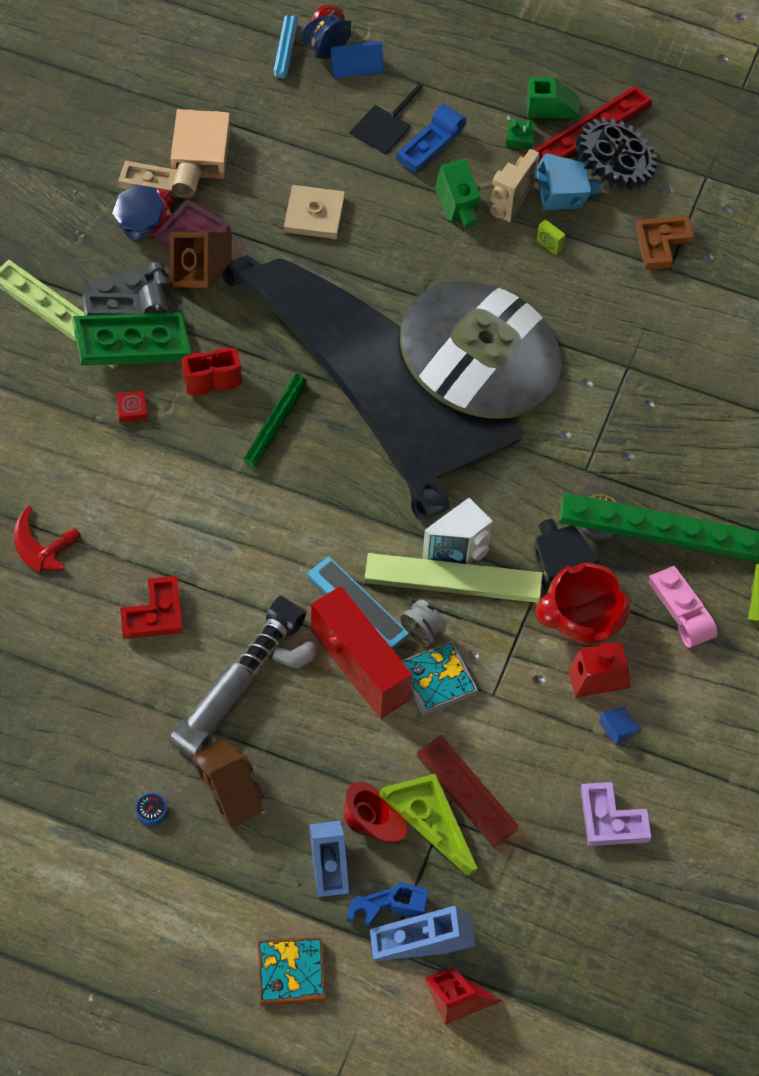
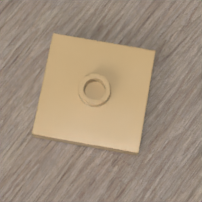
M292 185L284 223V232L337 239L345 191Z

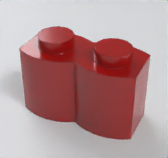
M220 348L210 354L193 353L182 358L183 380L187 394L201 395L213 389L228 390L242 384L241 363L236 348Z

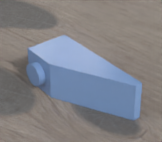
M457 906L370 929L372 955L375 961L448 954L476 946L472 916Z

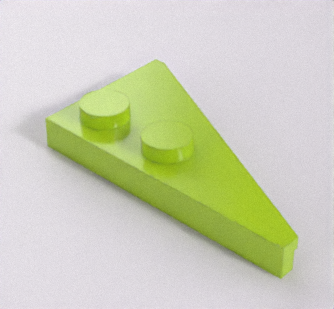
M436 774L386 786L381 789L379 793L381 798L463 873L469 876L476 872L478 868Z

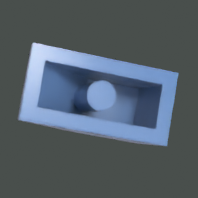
M341 822L309 824L318 897L348 894L345 839Z

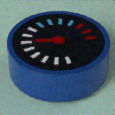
M144 794L136 803L137 818L144 825H158L167 815L166 801L159 794Z

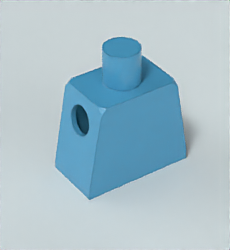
M544 154L537 167L536 176L544 210L580 209L590 195H598L600 193V180L588 178L587 170L583 168L585 166L583 162L551 154Z

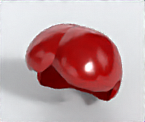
M587 562L573 567L567 566L556 575L551 582L548 594L539 600L535 608V615L538 622L545 628L555 629L562 636L574 642L592 644L605 641L622 629L628 619L631 602L628 596L620 590L618 578L611 569Z

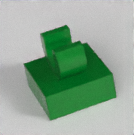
M517 118L509 120L505 147L531 149L535 123H532L531 120H527V122L517 121Z

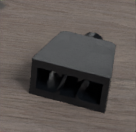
M547 519L539 524L538 527L542 535L536 538L534 555L539 572H542V583L545 591L549 590L553 579L565 567H573L587 562L599 564L598 556L575 526L570 525L558 529L554 519Z

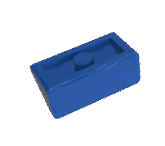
M382 41L331 47L333 77L343 78L382 73L384 71Z

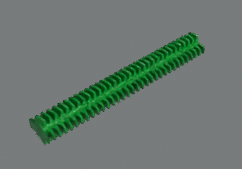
M295 373L268 416L269 418H267L263 424L264 426H262L258 432L259 434H257L254 442H252L249 450H247L243 458L246 466L256 469L255 467L259 464L258 461H261L260 459L263 458V453H266L265 450H268V445H271L270 442H273V437H276L275 435L279 432L278 429H280L284 423L283 421L287 418L286 416H288V413L292 410L291 408L295 405L294 403L300 397V392H303L302 390L308 384L306 382L307 379L298 373Z

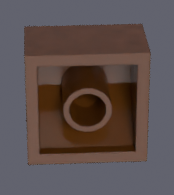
M170 232V287L212 288L232 261V233Z

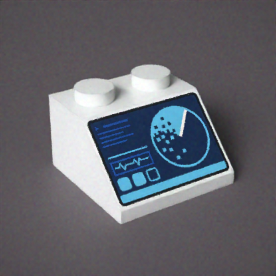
M470 498L466 499L425 530L422 559L470 564L474 560L480 561L489 552L493 521Z

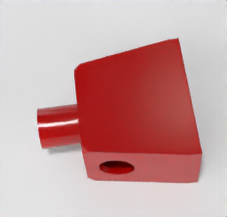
M603 642L598 646L579 650L568 669L575 698L631 687L629 667L622 643Z

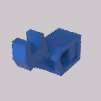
M399 882L396 887L365 897L359 895L350 903L347 922L354 923V916L357 913H364L366 915L364 926L370 927L380 913V910L388 907L392 914L411 918L423 915L429 890ZM399 895L411 897L409 904H404L400 901L396 902V899Z

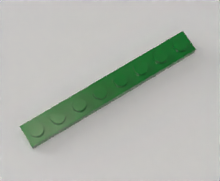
M565 492L561 498L559 523L759 562V531Z

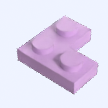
M612 782L581 785L588 846L650 842L651 832L647 809L616 811Z

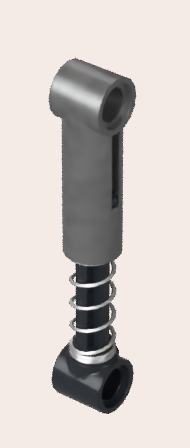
M282 595L277 597L267 612V622L263 626V632L255 636L256 641L253 644L248 645L246 654L240 655L239 663L229 664L190 716L179 722L171 734L169 743L190 757L207 748L213 734L253 684L254 671L259 665H263L262 661L267 655H271L270 650L274 645H279V639L284 638L288 634L292 636L299 630L306 618L307 611Z

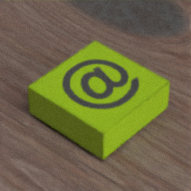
M544 220L539 224L536 241L557 256L563 251L565 234L549 221Z

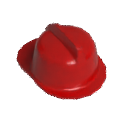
M366 782L351 784L346 790V805L343 809L344 819L348 827L359 835L374 836L385 842L396 843L403 840L407 834L406 821L381 798L380 792Z

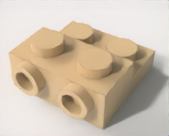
M529 149L524 157L521 156L518 159L516 165L508 162L502 171L498 170L492 181V185L495 187L490 198V202L493 203L490 207V212L493 216L511 222L535 187L539 152Z

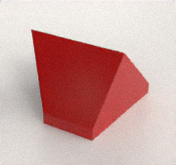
M455 967L425 978L444 1024L503 1001L461 976Z

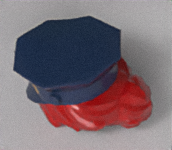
M333 4L322 5L318 7L312 20L303 29L302 41L306 45L313 47L315 58L327 60L331 57V47L343 46L350 38L351 21L345 20L340 7Z
M136 184L118 195L112 214L119 224L118 227L123 229L128 238L141 240L147 236H159L160 231L167 227L172 218L171 208L174 205L172 195L167 190Z

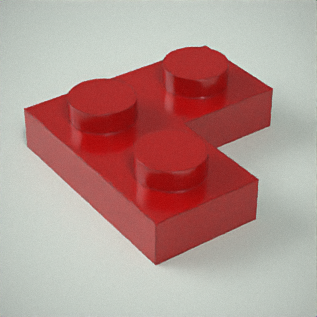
M177 576L148 578L150 605L120 607L123 639L183 633Z

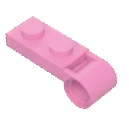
M675 566L649 576V585L678 623L679 634L686 647L692 648L717 637V627L713 618Z

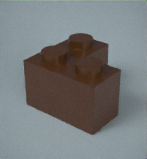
M222 740L191 755L201 782L211 791L221 818L230 827L264 811L260 801L264 798V795L256 781L253 782L250 773L253 772V767L246 755L242 756L236 746L232 747L225 740Z

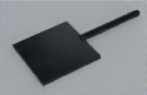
M418 84L392 113L374 105L349 134L386 154L410 129L411 125L399 119L396 115L423 87L422 84Z

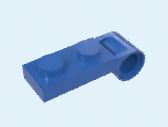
M442 104L435 111L432 122L396 153V160L417 174L463 131L467 122L466 117L447 104Z

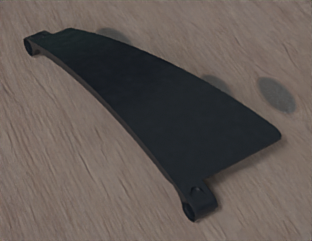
M249 255L232 260L222 273V277L228 286L232 287L242 282L246 284L251 292L272 310L303 342L339 385L378 439L397 471L406 480L411 493V509L418 520L426 521L449 509V499L438 478L521 441L522 433L509 418L494 419L469 415L444 404L426 391L414 378L404 360L400 346L401 327L365 302L328 280L283 258H278L261 265Z

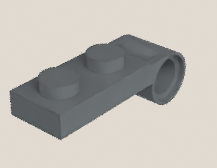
M159 284L145 285L141 288L139 294L84 292L82 297L85 316L168 313L164 289Z

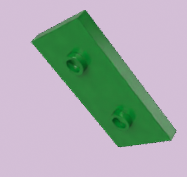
M182 312L73 316L72 324L81 366L182 362L183 357L192 354Z

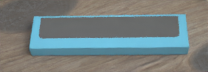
M329 556L307 573V579L324 595L342 586L393 650L409 638V632Z

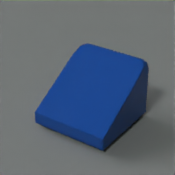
M624 706L606 711L600 716V725L615 745L641 732L640 727Z

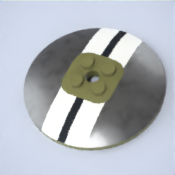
M470 281L449 282L434 286L420 294L411 303L401 324V351L414 378L436 399L463 413L494 419L511 418L529 413L549 398L559 380L562 365L561 352L552 329L532 306L501 288ZM479 338H486L490 343H483Z

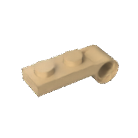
M125 161L118 183L119 188L129 189L137 184L167 190L172 197L190 199L195 195L201 170L192 163H181L177 170Z

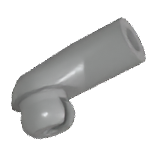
M305 642L292 651L276 647L272 660L299 669L316 658L317 646L312 642Z

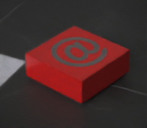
M144 391L116 394L119 423L147 420Z

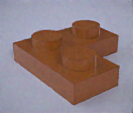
M689 216L636 220L635 230L645 270L671 268L673 259L669 246L692 244L694 236Z

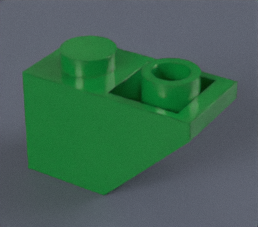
M529 77L526 96L528 118H579L578 94L555 77Z

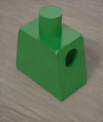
M466 158L441 165L435 192L451 222L461 220L465 228L474 227L479 223L476 212L480 201V194Z

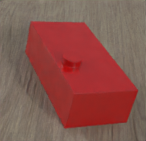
M339 586L311 604V632L377 716L382 719L410 701L412 673L343 587Z

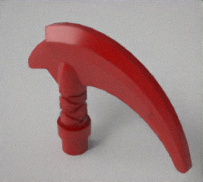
M27 506L18 518L14 531L15 547L20 558L26 565L40 573L43 569L50 571L64 570V565L55 560L56 554L67 546L73 545L81 537L80 532L74 527L70 531L64 532L59 539L45 548L35 541L30 532L29 519L32 507Z

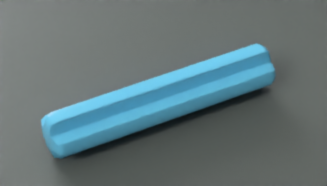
M286 15L284 17L274 66V76L276 78L285 79L288 75L298 19L295 15Z

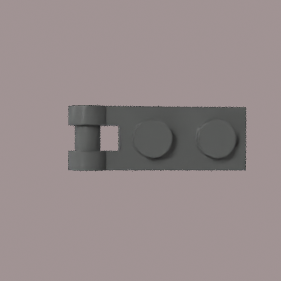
M159 261L151 263L148 267L89 280L92 293L139 294L141 288L148 284H159L163 287L164 292L170 289V283L168 278L164 276L166 272L164 264ZM154 279L153 282L147 283V281H146V280Z

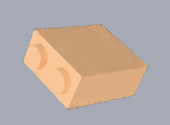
M177 109L170 158L171 169L177 170L181 163H192L201 170L200 178L224 179L230 135L229 113Z

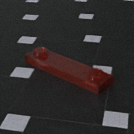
M442 735L417 751V758L431 774H436L440 785L493 848L518 831L519 825Z

